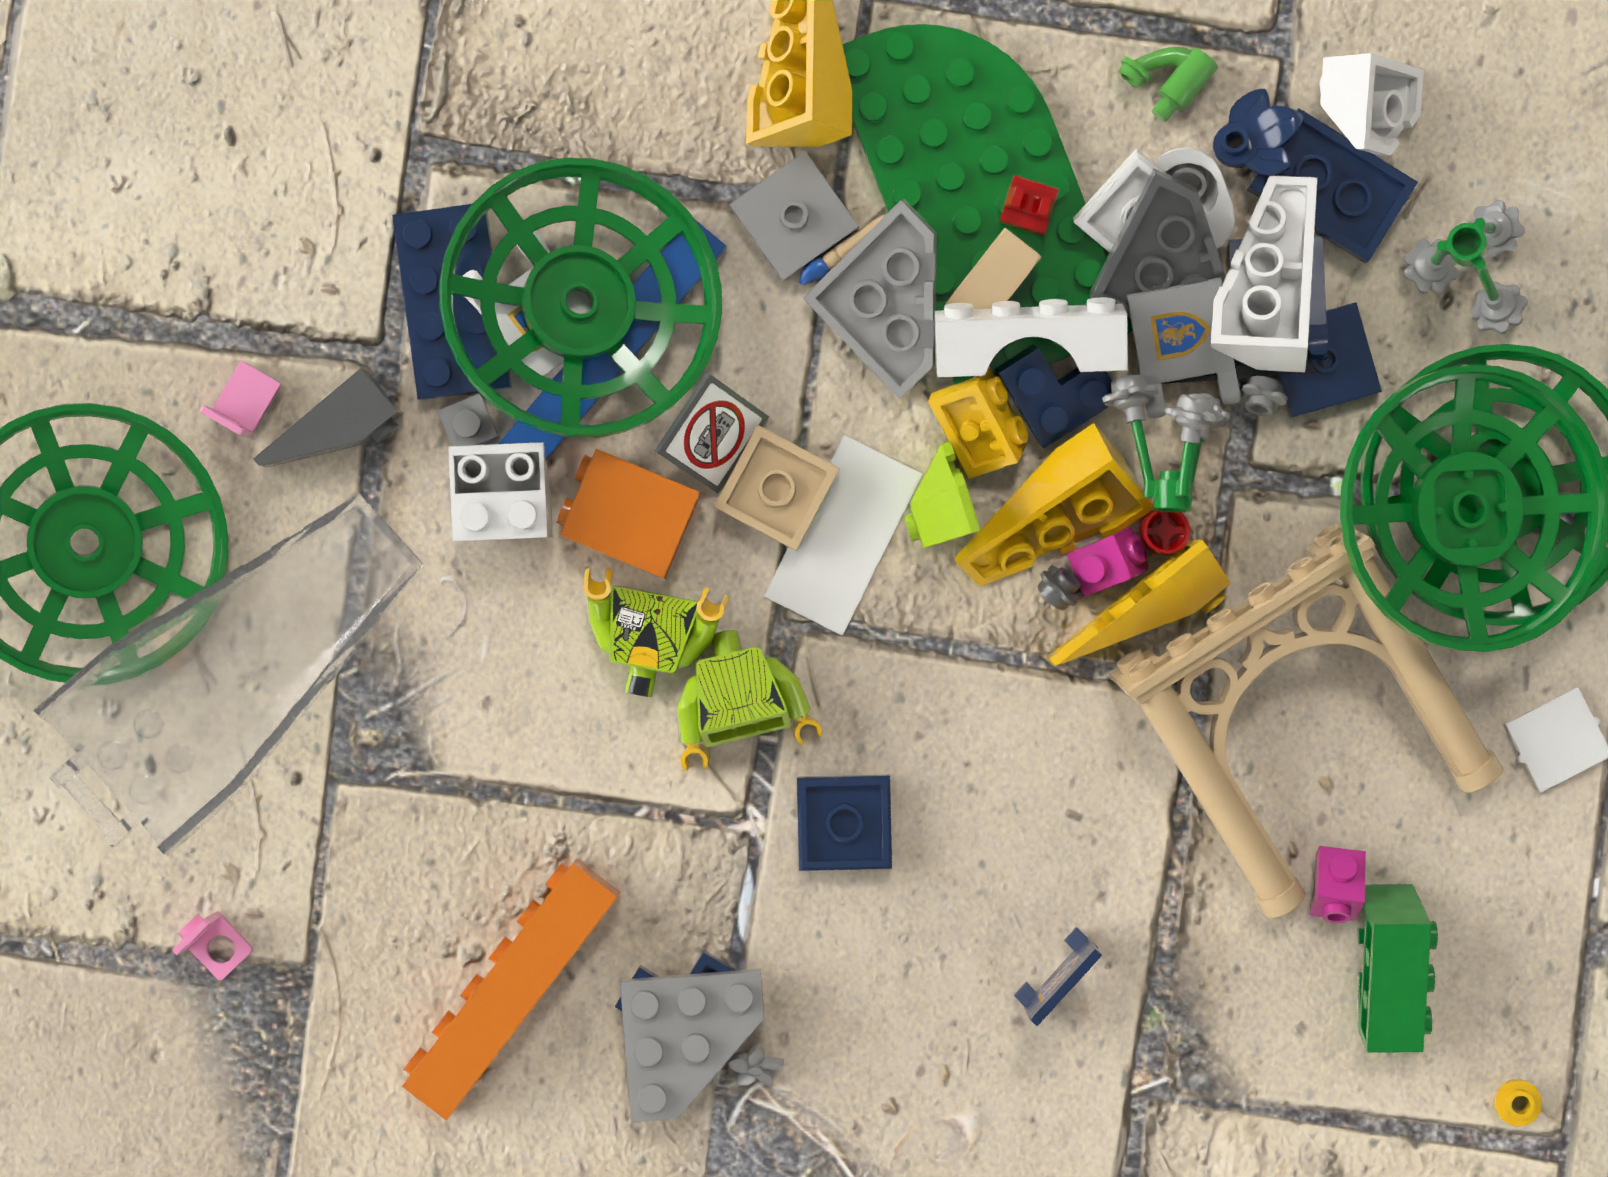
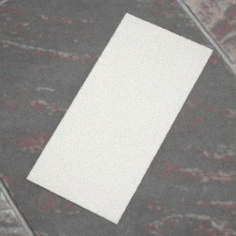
M846 435L843 436L830 462L840 468L835 481L798 550L795 551L788 547L764 597L842 636L923 475Z

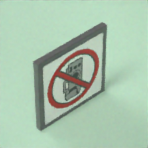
M706 372L654 451L718 493L734 470L756 426L762 427L769 416Z

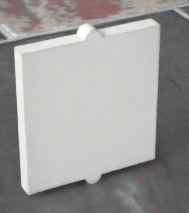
M1578 687L1504 724L1519 753L1516 757L1517 761L1524 763L1540 793L1608 759V744L1598 727L1600 719L1592 715Z

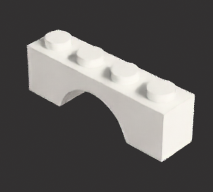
M1091 298L1087 300V305L1068 306V301L1049 299L1040 301L1039 307L1021 308L1019 302L1000 301L993 303L992 309H973V305L969 303H951L945 305L944 310L934 311L937 377L985 376L990 362L998 351L1007 344L1025 337H1042L1057 342L1071 354L1080 372L1128 370L1127 313L1123 304H1115V299Z

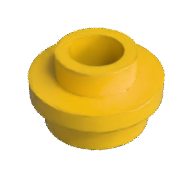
M1512 1079L1506 1081L1498 1088L1494 1097V1107L1496 1113L1504 1122L1512 1126L1521 1127L1537 1119L1542 1109V1098L1538 1089L1530 1082L1523 1079ZM1517 1096H1525L1526 1106L1521 1111H1514L1512 1109V1102Z

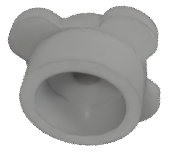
M1252 376L1243 385V393L1240 394L1241 400L1238 404L1245 406V409L1252 414L1269 416L1271 414H1278L1280 412V405H1285L1288 397L1282 393L1283 385L1277 380L1265 376Z

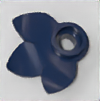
M1256 89L1248 92L1234 103L1230 110L1229 123L1223 126L1215 135L1213 141L1215 156L1219 162L1227 167L1242 168L1246 166L1259 176L1280 174L1292 167L1290 158L1283 146L1297 134L1304 122V117L1298 111L1286 106L1270 107V100L1266 89ZM1234 139H1244L1243 144L1238 148L1228 146L1229 142Z

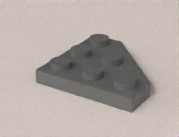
M1155 168L1153 169L1089 292L1090 298L1115 299V304H1123L1127 315L1130 316L1127 299L1129 294L1150 292L1177 285L1182 286L1221 277L1223 284L1226 276L1197 188Z

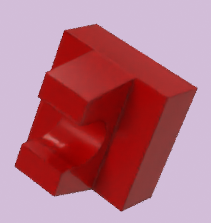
M1014 175L999 222L1044 236L1059 189Z

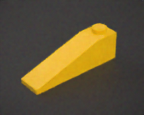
M771 0L769 13L774 17L769 42H761L758 58L763 59L764 63L758 85L750 86L747 98L746 144L764 147H821L851 136L852 87L833 0Z
M1093 423L1057 447L981 528V531L955 556V560L981 587L1032 567L1039 556L1057 549L1060 550L1061 555L1076 550L1075 542L1098 533L1102 539L1111 536L1152 511L1153 502L1150 498H1143L1144 488L1116 447Z
M1202 539L1189 540L1182 549L1163 561L1046 658L1052 665L1057 666L1194 614L1199 609L1204 614H1207L1227 597L1222 591L1231 582Z

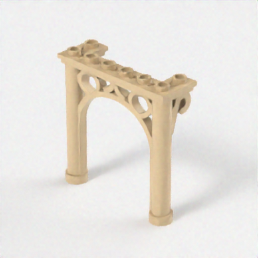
M1338 524L1328 526L1314 536L1315 542L1305 548L1310 557L1302 558L1293 563L1287 569V576L1273 585L1271 582H1267L1257 586L1247 594L1248 600L1233 610L1225 608L1218 611L1207 620L1208 626L1193 636L1187 633L1177 637L1167 645V652L1160 657H1157L1149 649L1143 652L1135 650L1122 657L1116 664L1118 668L1109 673L1112 680L1132 700L1136 699L1256 892V903L1264 916L1269 919L1280 917L1295 909L1304 900L1306 893L1297 878L1293 876L1233 778L1226 756V733L1231 714L1240 696L1263 670L1277 660L1295 651L1322 644H1345L1365 649L1379 657L1390 669L1462 792L1469 793L1480 790L1493 783L1503 772V767L1495 753L1485 748L1423 641L1406 633L1384 616L1365 593L1352 569L1344 546L1342 527ZM1355 530L1356 542L1364 566L1376 588L1386 597L1391 587L1373 559L1375 554L1371 548L1376 545L1371 537ZM1339 578L1342 585H1338L1334 581ZM1336 594L1340 598L1342 605L1341 612L1330 629L1311 627L1307 621L1309 606L1314 601L1320 600L1322 596ZM1356 605L1377 641L1362 634L1348 631L1356 615ZM1293 608L1292 617L1294 623L1303 632L1294 634V631L1290 628L1272 631L1267 629L1265 625ZM1402 608L1400 612L1408 618L1407 614ZM1247 637V647L1243 655L1237 660L1242 667L1237 672L1227 660L1218 657V655ZM1263 641L1271 644L1263 649ZM1211 668H1219L1224 671L1226 684L1219 700L1196 701L1192 699L1190 686L1197 676L1202 675ZM1175 682H1177V690H1176V691H1175L1174 687L1172 686V684H1174ZM1190 711L1204 715L1214 714L1210 728V746L1191 717Z

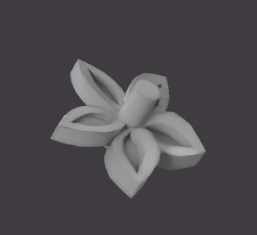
M756 1044L748 1054H733L727 1063L734 1071L738 1072V1086L749 1085L757 1078L762 1083L772 1087L773 1074L770 1070H776L784 1066V1059L776 1057L764 1058L763 1048Z

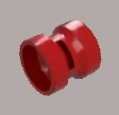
M1152 510L1141 520L1138 532L1146 549L1157 554H1170L1178 552L1186 545L1191 529L1188 519L1182 512Z

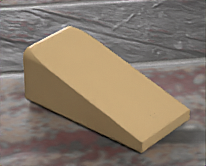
M1004 228L945 305L969 303L973 305V309H992L993 303L1009 300L1042 257L1012 232Z

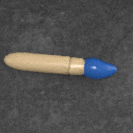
M884 216L868 223L835 246L834 249H831L823 258H817L808 263L800 274L799 283L806 285L821 280Z

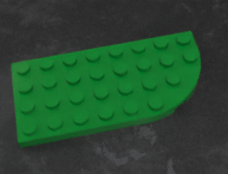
M913 24L890 27L842 44L852 87V122L887 212L900 200L905 199L937 232L936 311L944 310L946 302L1004 228L1012 232L1042 257L1008 301L1019 302L1020 308L1039 307L1040 301L1049 299L1068 301V306L1087 305V300L1091 299L1089 292L1107 257L1103 247L1073 221V217L1086 203L1049 108L1037 86L1023 68L1008 54L990 42L968 32L940 25ZM1014 175L1059 189L1044 236L999 222ZM1127 315V334L1133 332L1130 316ZM1025 337L1004 346L994 356L989 366L994 376L999 377L994 369L1032 344L1039 348L1048 365L1068 358L1071 354L1063 346L1050 339ZM974 376L952 377L954 384H958L972 379Z

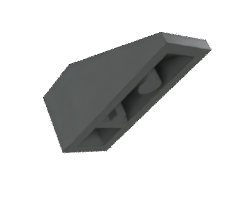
M360 368L254 457L253 460L259 466L269 468L368 444L373 439L379 444L399 428L396 420L403 415V412L372 375Z

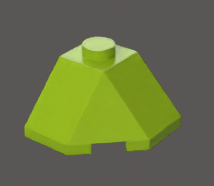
M951 442L939 446L909 503L911 513L903 515L911 542L920 540L922 548L981 531L963 474L959 468L956 469L954 463L956 457Z

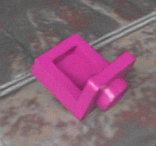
M1131 527L1067 553L1076 578L1081 584L1084 597L1129 580L1148 570L1145 545L1138 536H1135Z
M1319 846L1315 859V896L1310 904L1311 916L1322 917L1330 923H1345L1356 920L1365 903L1366 851Z

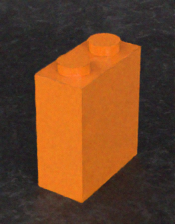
M595 449L592 457L585 454L574 479L581 483L574 500L566 498L556 523L563 526L560 536L666 579L702 493L599 449Z

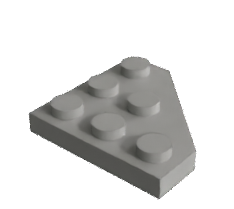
M905 199L900 200L803 297L814 311L899 399L935 366L936 362L934 311H936L937 232Z
M761 969L623 979L620 981L631 1123L678 1119L764 1019Z

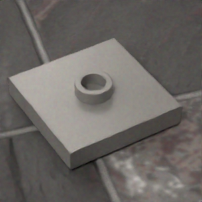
M806 151L729 204L732 211L783 282L859 229L858 224Z

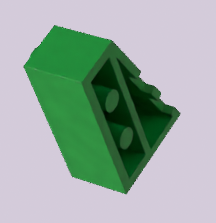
M1413 884L1365 885V903L1363 905L1366 911L1365 928L1358 929V944H1364L1362 972H1358L1359 1034L1367 1053L1423 1052L1424 1036L1432 1032V1012L1430 1006L1426 1005L1427 992H1434L1435 971L1433 964H1429L1430 949H1436L1438 945L1437 924L1435 921H1430Z

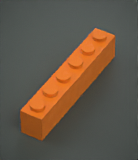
M576 859L570 867L563 863L558 866L545 883L552 891L540 905L534 899L516 921L523 926L520 933L513 942L505 936L488 958L495 964L485 978L476 974L460 994L467 1002L458 1014L455 1015L448 1010L431 1032L438 1037L435 1044L428 1052L420 1047L403 1070L410 1076L402 1087L446 1121L621 893L580 860Z

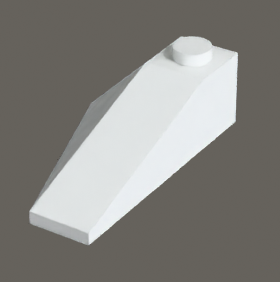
M1269 176L1250 218L1245 236L1232 258L1227 276L1214 298L1211 348L1256 370L1305 372L1317 178Z

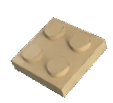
M757 425L714 508L797 551L835 481L840 468Z

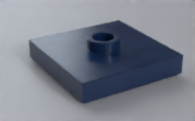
M1357 302L1326 311L1328 357L1323 361L1324 368L1320 367L1317 361H1311L1313 368L1318 372L1288 375L1287 371H1279L1280 375L1277 376L1279 382L1283 385L1282 393L1288 397L1286 407L1289 418L1382 392Z
M890 774L797 777L799 871L892 869Z

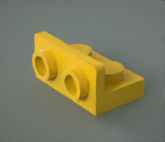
M990 366L985 376H974L967 381L932 392L928 403L949 442H951L952 448L969 479L1019 462L1028 440L1027 428L1023 419L1020 416H1015L1008 402L1005 384L1001 378L994 376Z

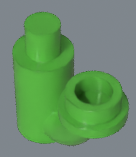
M1168 47L1141 56L1135 60L1125 56L1121 60L1122 66L1117 72L1127 83L1139 89L1143 83L1148 84L1152 79L1148 73L1149 71L1167 66H1175V71L1158 91L1161 97L1160 101L1152 109V113L1157 118L1167 122L1175 110L1184 112L1216 72L1218 65L1211 57L1198 48Z

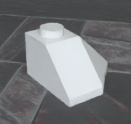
M1371 53L1323 58V72L1320 78V105L1356 149L1381 156H1391L1399 145L1397 139L1404 128L1413 127L1421 116L1424 70Z

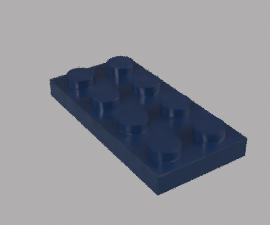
M471 204L392 215L418 400L479 392L471 384L455 360L445 337L439 309V280L444 255L456 226ZM488 212L479 220L466 239L457 261L455 275L463 276L470 270H475L483 279L484 270L493 252ZM453 294V311L458 334L468 357L476 369H478L496 356L497 352L492 347L479 311L464 296ZM508 370L490 385L495 390L512 388L510 371Z

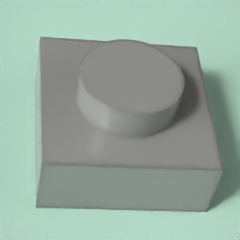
M481 393L437 411L451 446L482 445L500 437Z

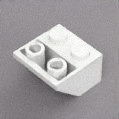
M543 442L448 446L452 541L553 537L551 490Z

